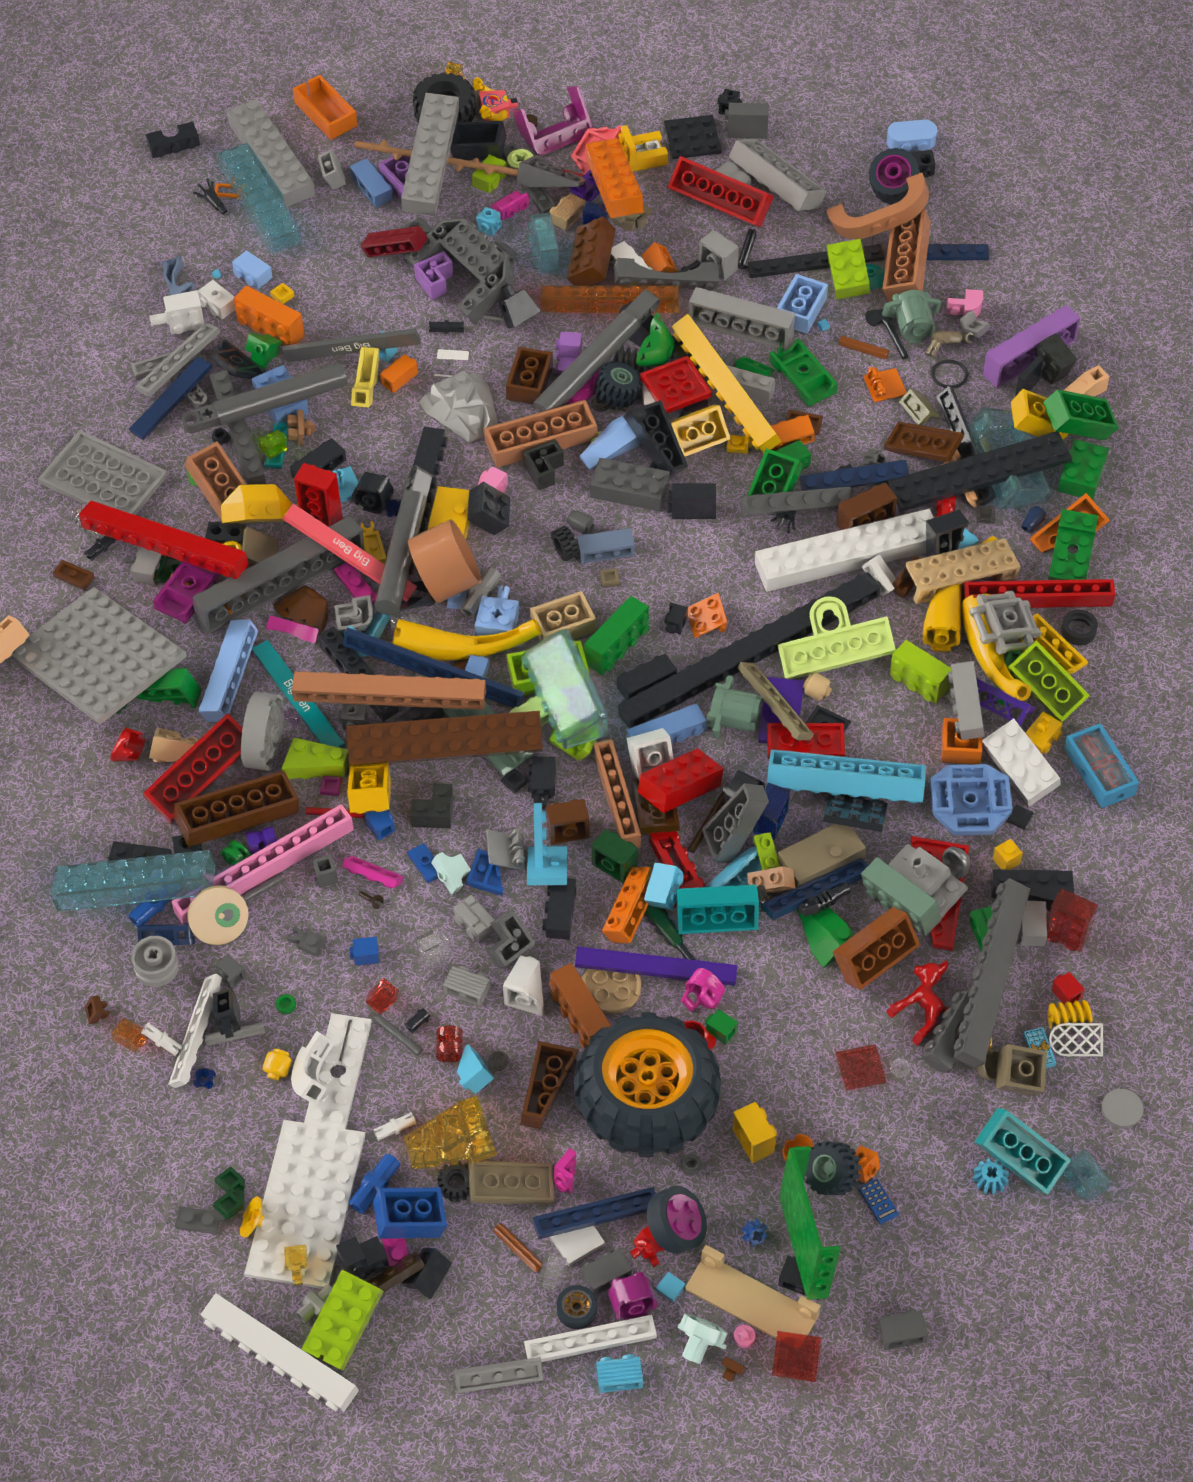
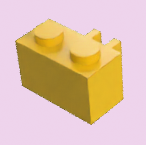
M1043 711L1025 733L1041 754H1047L1052 747L1051 743L1054 740L1057 742L1063 733L1061 731L1062 722Z

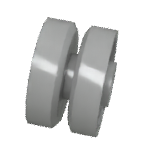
M161 936L146 937L141 939L131 952V961L135 974L144 985L161 987L170 983L176 977L179 970V962L174 946L168 939Z

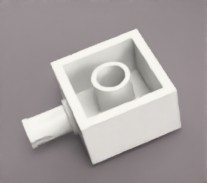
M197 290L163 297L165 313L149 315L151 326L167 323V325L169 324L171 334H181L191 330L197 331L204 324Z

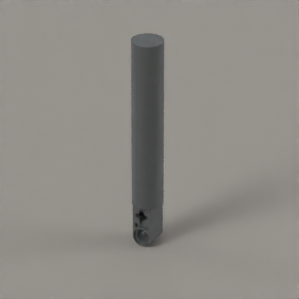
M645 289L534 401L536 409L541 413L564 406L640 328L641 324L658 308L661 300Z
M336 363L213 402L211 405L186 412L182 418L183 428L187 433H196L347 386L344 369L341 363ZM191 420L195 422L194 424H187Z
M417 465L410 470L375 602L376 610L385 615H396L400 611L412 562L408 539L419 534L432 480V474Z

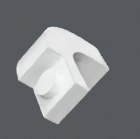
M316 1031L306 1048L301 1047L295 1059L291 1077L294 1091L314 1105L318 1104L327 1089L319 1080V1072L323 1061L335 1044L332 1039Z

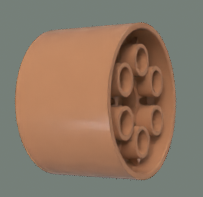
M452 519L408 539L410 553L426 588L436 602L445 601L482 583L480 571L472 551L459 527Z

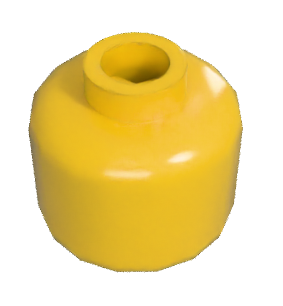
M274 1049L267 1053L263 1064V1071L268 1073V1078L279 1081L280 1077L285 1078L288 1076L292 1064L289 1053L280 1049Z

